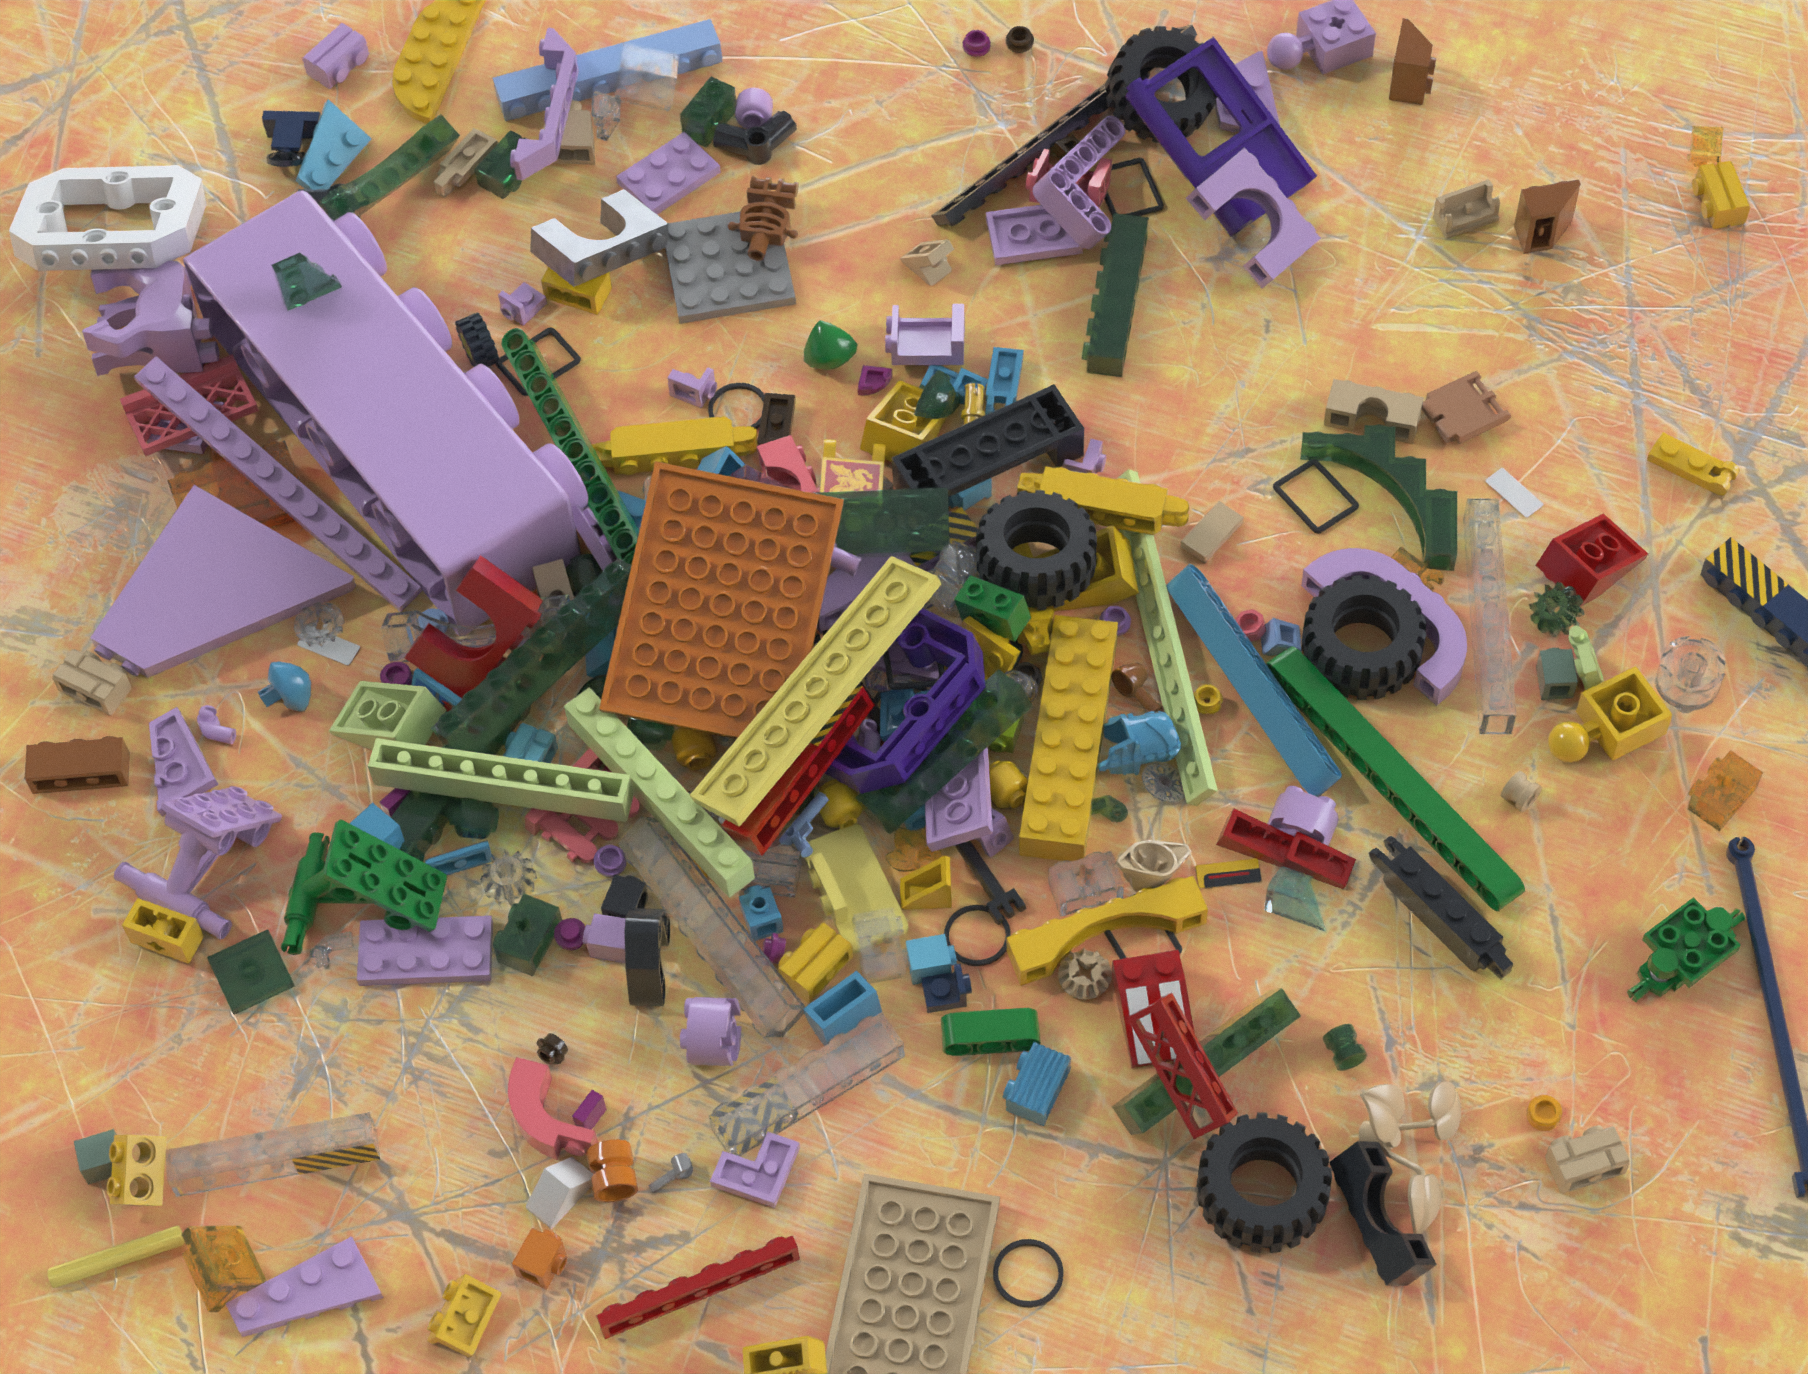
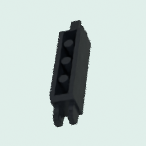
M1390 836L1383 842L1386 849L1394 857L1393 860H1390L1377 848L1368 853L1371 861L1384 874L1383 881L1387 888L1470 970L1476 971L1479 968L1483 970L1488 968L1500 980L1512 971L1513 963L1504 954L1506 949L1502 945L1503 936L1411 846L1406 849L1397 839Z

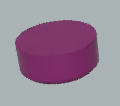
M395 661L383 667L380 679L381 683L411 685L413 675L407 664Z

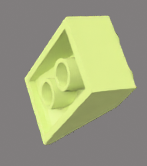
M360 681L329 732L332 735L373 750L376 738L426 745L432 733L438 727L446 709L423 686Z

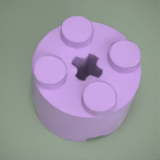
M715 997L686 998L684 1014L685 1018H687V1029L681 1030L680 1047L681 1049H687V1062L692 1065L733 1066V1061H737L741 1043V1026H737L735 1016H741L738 1000L736 998Z

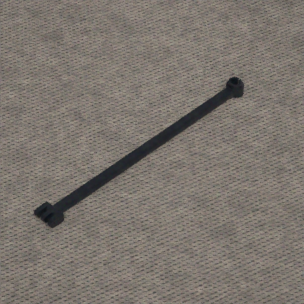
M828 630L822 631L823 636L828 632ZM818 633L815 636L814 647L821 640ZM861 681L859 685L864 687L874 704V707L866 717L877 723V731L880 734V708ZM918 766L910 776V781L925 802L924 772ZM971 841L954 845L992 900L986 903V908L997 925L1004 922L999 912L1000 909L1003 910L1008 918L1015 916L1014 910L1010 905L1011 903L1015 905L1019 912L1026 910L1025 903L1015 888L1008 892L1004 891Z

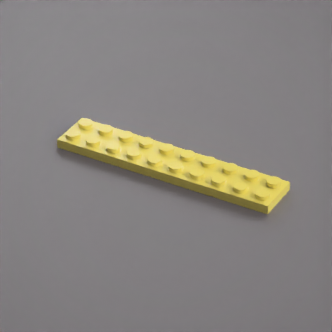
M891 556L689 795L694 803L740 827L941 586L942 583L938 576Z

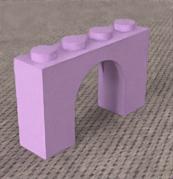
M1245 148L1186 197L1204 221L1226 202L1236 198L1252 200L1264 209L1271 224L1270 239L1260 252L1243 265L1261 288L1270 283L1321 239L1316 233L1314 226L1306 221L1297 211L1294 202L1287 199L1278 188L1277 182L1266 174L1260 167L1257 158Z

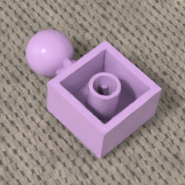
M1331 0L1299 12L1296 36L1291 33H1280L1274 36L1268 44L1267 56L1273 66L1278 69L1288 70L1297 66L1303 57V53L1307 52L1323 75L1373 56L1376 32L1354 0Z

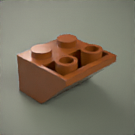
M1579 179L1521 189L1514 228L1524 254L1553 249L1573 221L1581 185Z

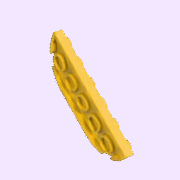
M435 0L426 6L416 18L395 64L392 84L395 97L404 111L417 121L432 125L486 0Z

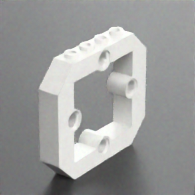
M178 165L60 169L28 184L9 229L14 256L37 271L157 268L167 261H172L191 252L206 207L202 179ZM135 203H151L150 212L154 230L107 231L97 228L85 232H67L63 211L64 205L108 204L113 209H126Z

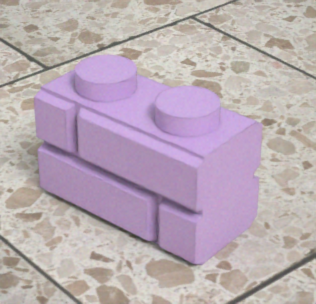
M341 23L302 59L308 76L331 89L337 82H343L355 66L362 65L366 61L369 51L364 36L355 30L352 31L350 27Z

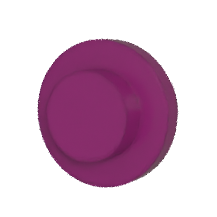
M981 30L968 32L962 43L964 52L973 57L983 56L991 48L989 37Z
M576 918L562 920L554 930L556 943L566 950L579 949L583 945L585 924Z
M772 933L771 939H764L761 958L767 959L766 965L772 966L773 963L779 964L784 955L786 938L778 937V933Z

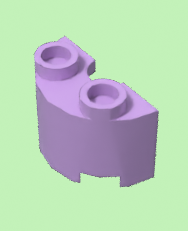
M1288 786L1285 792L1281 793L1277 798L1267 824L1292 836L1298 831L1329 846L1339 818L1334 810L1336 803L1331 798L1326 796L1316 797L1305 793L1299 787Z

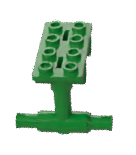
M344 820L335 822L331 841L327 835L324 837V841H322L323 833L314 832L310 834L305 857H302L298 862L293 885L288 894L289 900L284 916L287 928L283 943L281 944L283 952L287 951L289 946L287 954L299 955L302 953L306 931L313 926L319 903L375 904L386 910L384 922L391 928L408 930L417 925L428 932L436 928L447 880L445 873ZM328 845H329V849H328L326 861H324V860H325V856H326V852H327V848H328Z

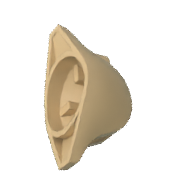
M1153 840L1140 841L1131 845L1116 860V865L1123 872L1124 878L1130 883L1133 890L1138 892L1147 887L1154 889L1163 885L1173 876L1192 851L1185 843Z

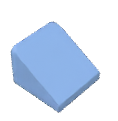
M1275 618L1265 624L1266 632L1261 637L1262 653L1264 655H1278L1290 646L1296 647L1302 653L1299 625Z

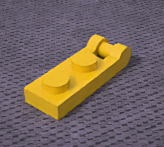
M1662 432L1647 457V461L1720 496L1727 493L1730 488L1729 482L1735 480L1740 472L1739 466L1734 462H1724ZM1711 473H1714V474L1719 475V476L1714 477V476H1711L1710 474H1711Z

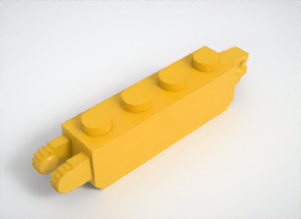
M726 416L615 427L610 432L611 440L595 443L592 446L604 467H614L615 475H632L637 472L653 471L655 461L693 469L699 466L704 457L726 446L737 456L751 455L757 452L758 445L756 439L758 435L754 427L748 425L746 427H732V421Z
M1046 466L1044 474L1021 473L1019 477L1017 493L1021 491L1035 493V490H1044L1045 494L1052 495L1053 492L1061 494L1063 499L1067 500L1070 498L1078 504V509L1082 507L1089 514L1090 520L1095 525L1106 527L1113 525L1117 529L1155 535L1161 531L1162 525L1182 527L1189 522L1188 501L1177 496L1168 495V488L1160 487L1156 484H1141L1130 482L1123 478L1113 479L1102 477L1095 473L1085 474L1069 471L1062 467L1052 468Z

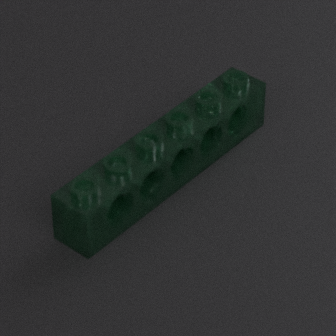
M998 669L985 681L986 687L904 783L860 793L855 797L867 816L889 835L894 832L1033 706L1021 685Z

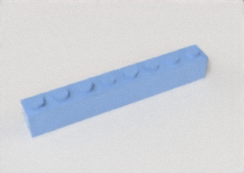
M711 19L576 55L579 73L572 100L582 101L721 63V45ZM545 64L493 78L496 97L505 121L545 111L546 107L551 106L550 90L551 86L556 85L557 82L556 69H548L545 67Z

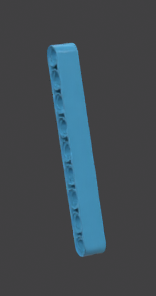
M1188 564L1167 583L1168 592L1302 787L1311 795L1321 796L1342 778L1339 768L1209 581L1197 567Z

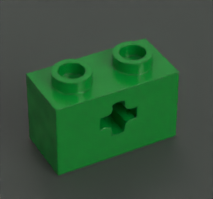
M971 575L954 598L962 621L971 616L993 633L1014 642L1031 619L1023 595Z

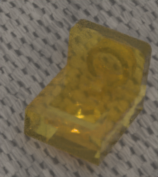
M1692 125L1690 154H1687V160L1694 162V167L1712 164V162H1721L1724 127Z

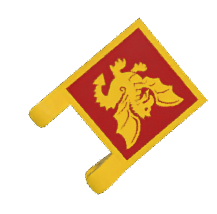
M824 439L820 495L844 499L843 507L881 510L886 445L873 444L872 461L835 458L837 440Z

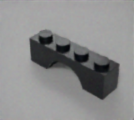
M1357 1141L1329 1162L1334 1173V1179L1346 1198L1349 1212L1355 1218L1363 1235V1242L1370 1250L1377 1266V1272L1386 1286H1408L1437 1265L1423 1235L1401 1232L1392 1224L1386 1213L1384 1194L1387 1182L1393 1171L1379 1142Z

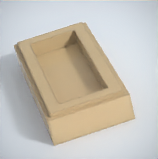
M1218 501L1181 540V548L1206 563L1243 524L1244 517Z

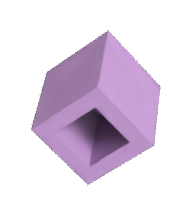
M594 913L591 925H586L583 934V944H587L591 958L625 963L624 929L626 918Z

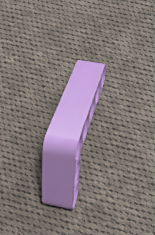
M1114 116L1105 117L1033 186V194L1036 200L1074 241L1085 249L1093 248L1110 232L1111 223L1108 217L1075 182L1125 135L1123 123Z

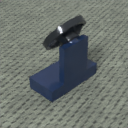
M263 110L262 122L267 138H272L271 149L272 151H277L267 155V163L278 167L302 165L306 154L299 152L302 139L313 138L315 127L321 117L320 112Z

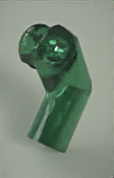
M1105 795L1093 798L1091 815L1100 813L1112 822H1121L1126 819L1128 810L1123 803L1114 797Z

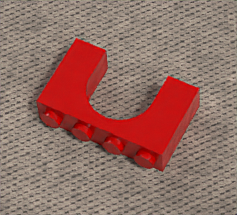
M481 555L463 577L456 591L487 613L495 626L496 640L484 647H467L457 643L428 623L404 657L465 702L474 693L479 696L490 681L486 678L491 671L496 674L507 660L503 656L506 651L510 649L514 652L524 638L521 634L524 628L532 629L542 615L538 611L543 602L540 597Z

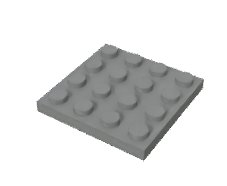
M740 212L668 223L667 245L665 249L679 324L796 304L784 244L782 246L768 245L765 258L762 261H755L749 258L750 242L741 241L740 229L734 231L728 229L730 222L740 223Z

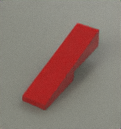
M1235 808L1227 817L1216 843L1220 847L1341 889L1346 887L1356 862L1355 858L1298 831L1292 836Z

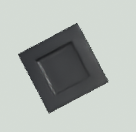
M615 874L601 906L602 915L626 918L631 908H645L649 899L646 883H643L634 876L622 877Z

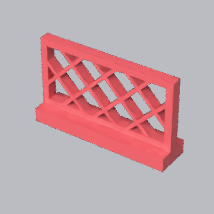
M233 354L221 358L219 361L204 365L203 372H190L179 375L201 396L207 398L206 400L231 422L259 411ZM236 386L233 391L227 390L229 388ZM145 389L120 398L127 419L145 456L198 436L189 427L181 431L175 430L179 423L183 422ZM217 397L228 398L224 405L213 404ZM236 400L248 402V404L238 408L232 407ZM161 419L171 421L167 428L157 426ZM151 420L148 425L142 424L144 422ZM151 434L161 435L158 440L146 444Z

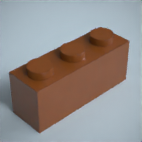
M106 736L102 739L94 740L73 739L70 742L58 743L44 741L34 745H27L24 779L32 794L128 786L130 752L123 737L117 738L114 736Z

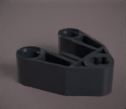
M631 908L626 916L624 929L625 969L630 1006H664L666 984L660 953L661 946H669L670 917L664 909Z

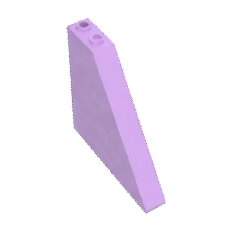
M193 485L90 639L95 647L94 651L99 656L109 661L113 657L122 663L121 667L130 674L138 676L140 673L149 678L352 592L356 587L355 578Z

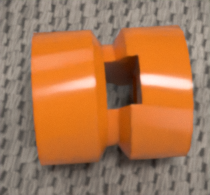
M610 1139L589 1147L587 1155L590 1172L593 1173L591 1181L594 1198L601 1202H617L634 1196L638 1192L635 1170L630 1167L634 1164L631 1144L626 1140Z

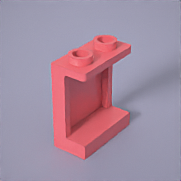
M1044 149L1040 158H1035L1033 170L1027 174L1025 188L1030 190L1029 202L1039 203L1034 197L1033 186L1055 166L1049 163L1050 150ZM1101 158L1094 172L1087 171L1075 182L1098 208H1100L1110 186L1112 159Z

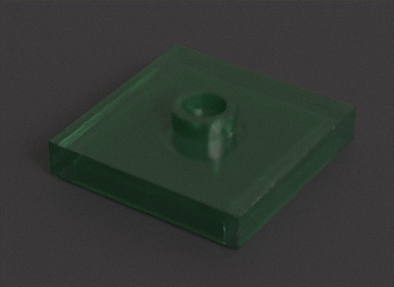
M268 929L207 957L233 1015L295 987Z

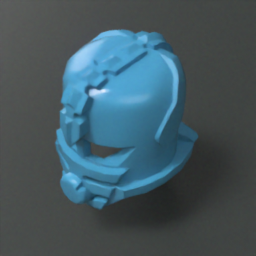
M1152 711L1138 716H1133V713L1127 715L1120 714L1108 719V722L1103 725V735L1111 742L1117 743V745L1109 748L1107 760L1098 763L1097 767L1099 771L1109 769L1111 774L1138 775L1142 764L1172 760L1180 751L1181 742L1170 716L1162 711L1156 713Z

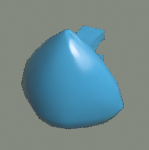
M272 662L268 671V681L270 684L258 691L261 700L266 707H269L282 698L286 708L300 712L305 711L311 697L312 683L309 674L301 667L291 663Z

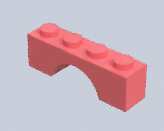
M791 435L757 446L760 467L768 484L820 494V487H816L814 484L816 483V477L812 466L806 467L805 465L807 461L803 447L801 445L796 446Z

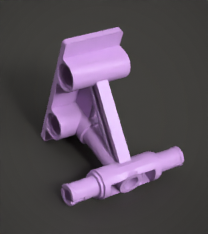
M236 786L165 801L161 806V809L167 812L165 825L182 834L178 843L180 849L168 880L156 873L145 874L126 861L116 868L114 879L135 890L138 898L193 917L197 920L200 928L216 936L219 940L224 939L231 929L232 922L212 912L205 901L192 895L191 892L215 860L229 851L236 837L253 847H257L267 837L271 825L280 822L282 815L274 811V807L271 804L247 796V791Z

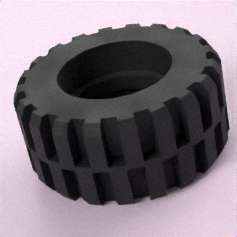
M1156 26L1153 32L1151 28L1143 29L1138 35L1133 34L1126 41L1125 45H1122L1109 67L1108 79L1105 82V91L1109 93L1106 98L1110 108H1115L1113 112L1114 117L1122 120L1125 123V129L1129 132L1131 130L1138 133L1137 137L1144 140L1147 137H1151L1152 142L1159 143L1126 99L1125 95L1129 92L1126 87L1140 77V70L1148 67L1165 69L1200 46L1201 44L1194 40L1196 38L1190 33L1187 35L1182 34L1181 29L1172 27L1171 30H1166L1165 26ZM1190 68L1177 77L1183 85L1185 100L1171 103L1157 99L1185 138L1200 128L1217 102L1216 94L1195 68Z
M1035 490V493H1027V491L1018 492L1015 497L1008 495L1000 500V504H993L979 522V528L976 533V569L979 572V579L1023 595L1027 607L1037 608V611L1046 610L1048 606H1053L1054 608L1063 606L1064 601L1068 600L1071 602L1079 597V592L1085 591L1090 585V580L1094 577L1097 548L1094 522L1090 520L1089 514L1082 507L1078 509V504L1070 498L1065 500L1061 494L1055 492L1050 495L1045 494L1044 490ZM1041 542L1056 547L1060 552L1046 558H1028L1019 555L1012 549L1024 543Z
M1361 575L1351 576V580L1348 581L1341 578L1333 582L1332 588L1329 585L1319 591V595L1313 597L1306 612L1301 650L1304 651L1303 655L1346 698L1349 695L1357 696V700H1367V696H1374V699L1383 698L1387 691L1394 694L1402 689V683L1404 685L1408 684L1414 678V673L1421 664L1426 639L1425 617L1421 614L1422 609L1418 602L1415 600L1411 601L1412 595L1404 588L1401 590L1397 589V584L1390 580H1387L1385 583L1379 581V577L1370 576V579H1362ZM1366 623L1383 630L1390 637L1392 643L1378 651L1361 652L1344 645L1337 638L1335 632L1349 624Z
M1257 1113L1254 1119H1249V1116L1246 1114L1237 1117V1122L1234 1126L1231 1122L1221 1126L1219 1135L1213 1134L1207 1141L1206 1150L1202 1151L1199 1162L1197 1199L1199 1206L1203 1207V1217L1207 1224L1215 1223L1214 1232L1221 1239L1225 1238L1226 1235L1231 1237L1230 1245L1240 1249L1242 1244L1251 1246L1250 1252L1261 1253V1248H1269L1270 1253L1281 1252L1282 1245L1287 1244L1289 1248H1293L1300 1244L1301 1236L1309 1238L1315 1232L1316 1224H1320L1325 1216L1331 1191L1332 1169L1328 1167L1329 1157L1326 1150H1319L1320 1140L1312 1133L1307 1136L1305 1134L1306 1126L1298 1121L1294 1125L1287 1123L1288 1117L1280 1114L1277 1115V1119L1268 1118V1113ZM1267 1160L1284 1167L1293 1176L1297 1184V1190L1290 1199L1281 1204L1261 1206L1241 1197L1231 1183V1176L1238 1167L1247 1162Z

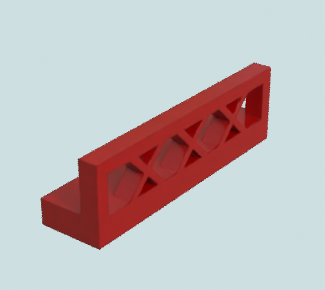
M1172 992L1127 1017L1193 1139L1229 1123L1239 1114ZM1152 1012L1160 1025L1157 1035L1147 1032L1140 1021L1141 1018ZM1161 1044L1173 1048L1176 1054L1174 1065L1162 1061L1159 1055ZM1178 1075L1190 1079L1193 1085L1191 1096L1179 1092L1176 1086ZM1198 1106L1206 1109L1213 1122L1199 1128L1192 1115L1194 1107Z

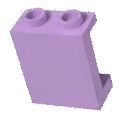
M952 304V318H900L899 305H893L892 316L886 317V333L891 335L885 336L886 353H891L892 365H964V304Z

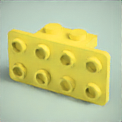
M860 824L839 829L808 841L813 849L810 856L804 857L809 868L807 870L808 878L813 889L818 888L822 895L819 899L825 915H831L839 934L851 943L853 954L903 935L908 931V922Z

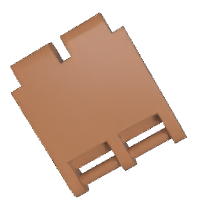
M1474 371L1427 393L1426 400L1423 401L1422 411L1431 423H1436L1437 426L1435 428L1446 443L1456 440L1458 444H1461L1507 422L1511 418L1508 410H1503L1495 400L1496 395L1494 392L1488 391L1481 382V375L1478 371ZM1473 384L1477 385V387L1483 393L1482 395H1480V393L1477 391ZM1489 403L1494 407L1498 414H1495L1493 412V410L1488 405Z

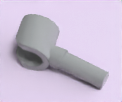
M686 1153L677 1154L671 1158L673 1170L668 1171L665 1175L648 1185L652 1192H655L671 1180L673 1181L676 1178L686 1179L692 1175V1163Z

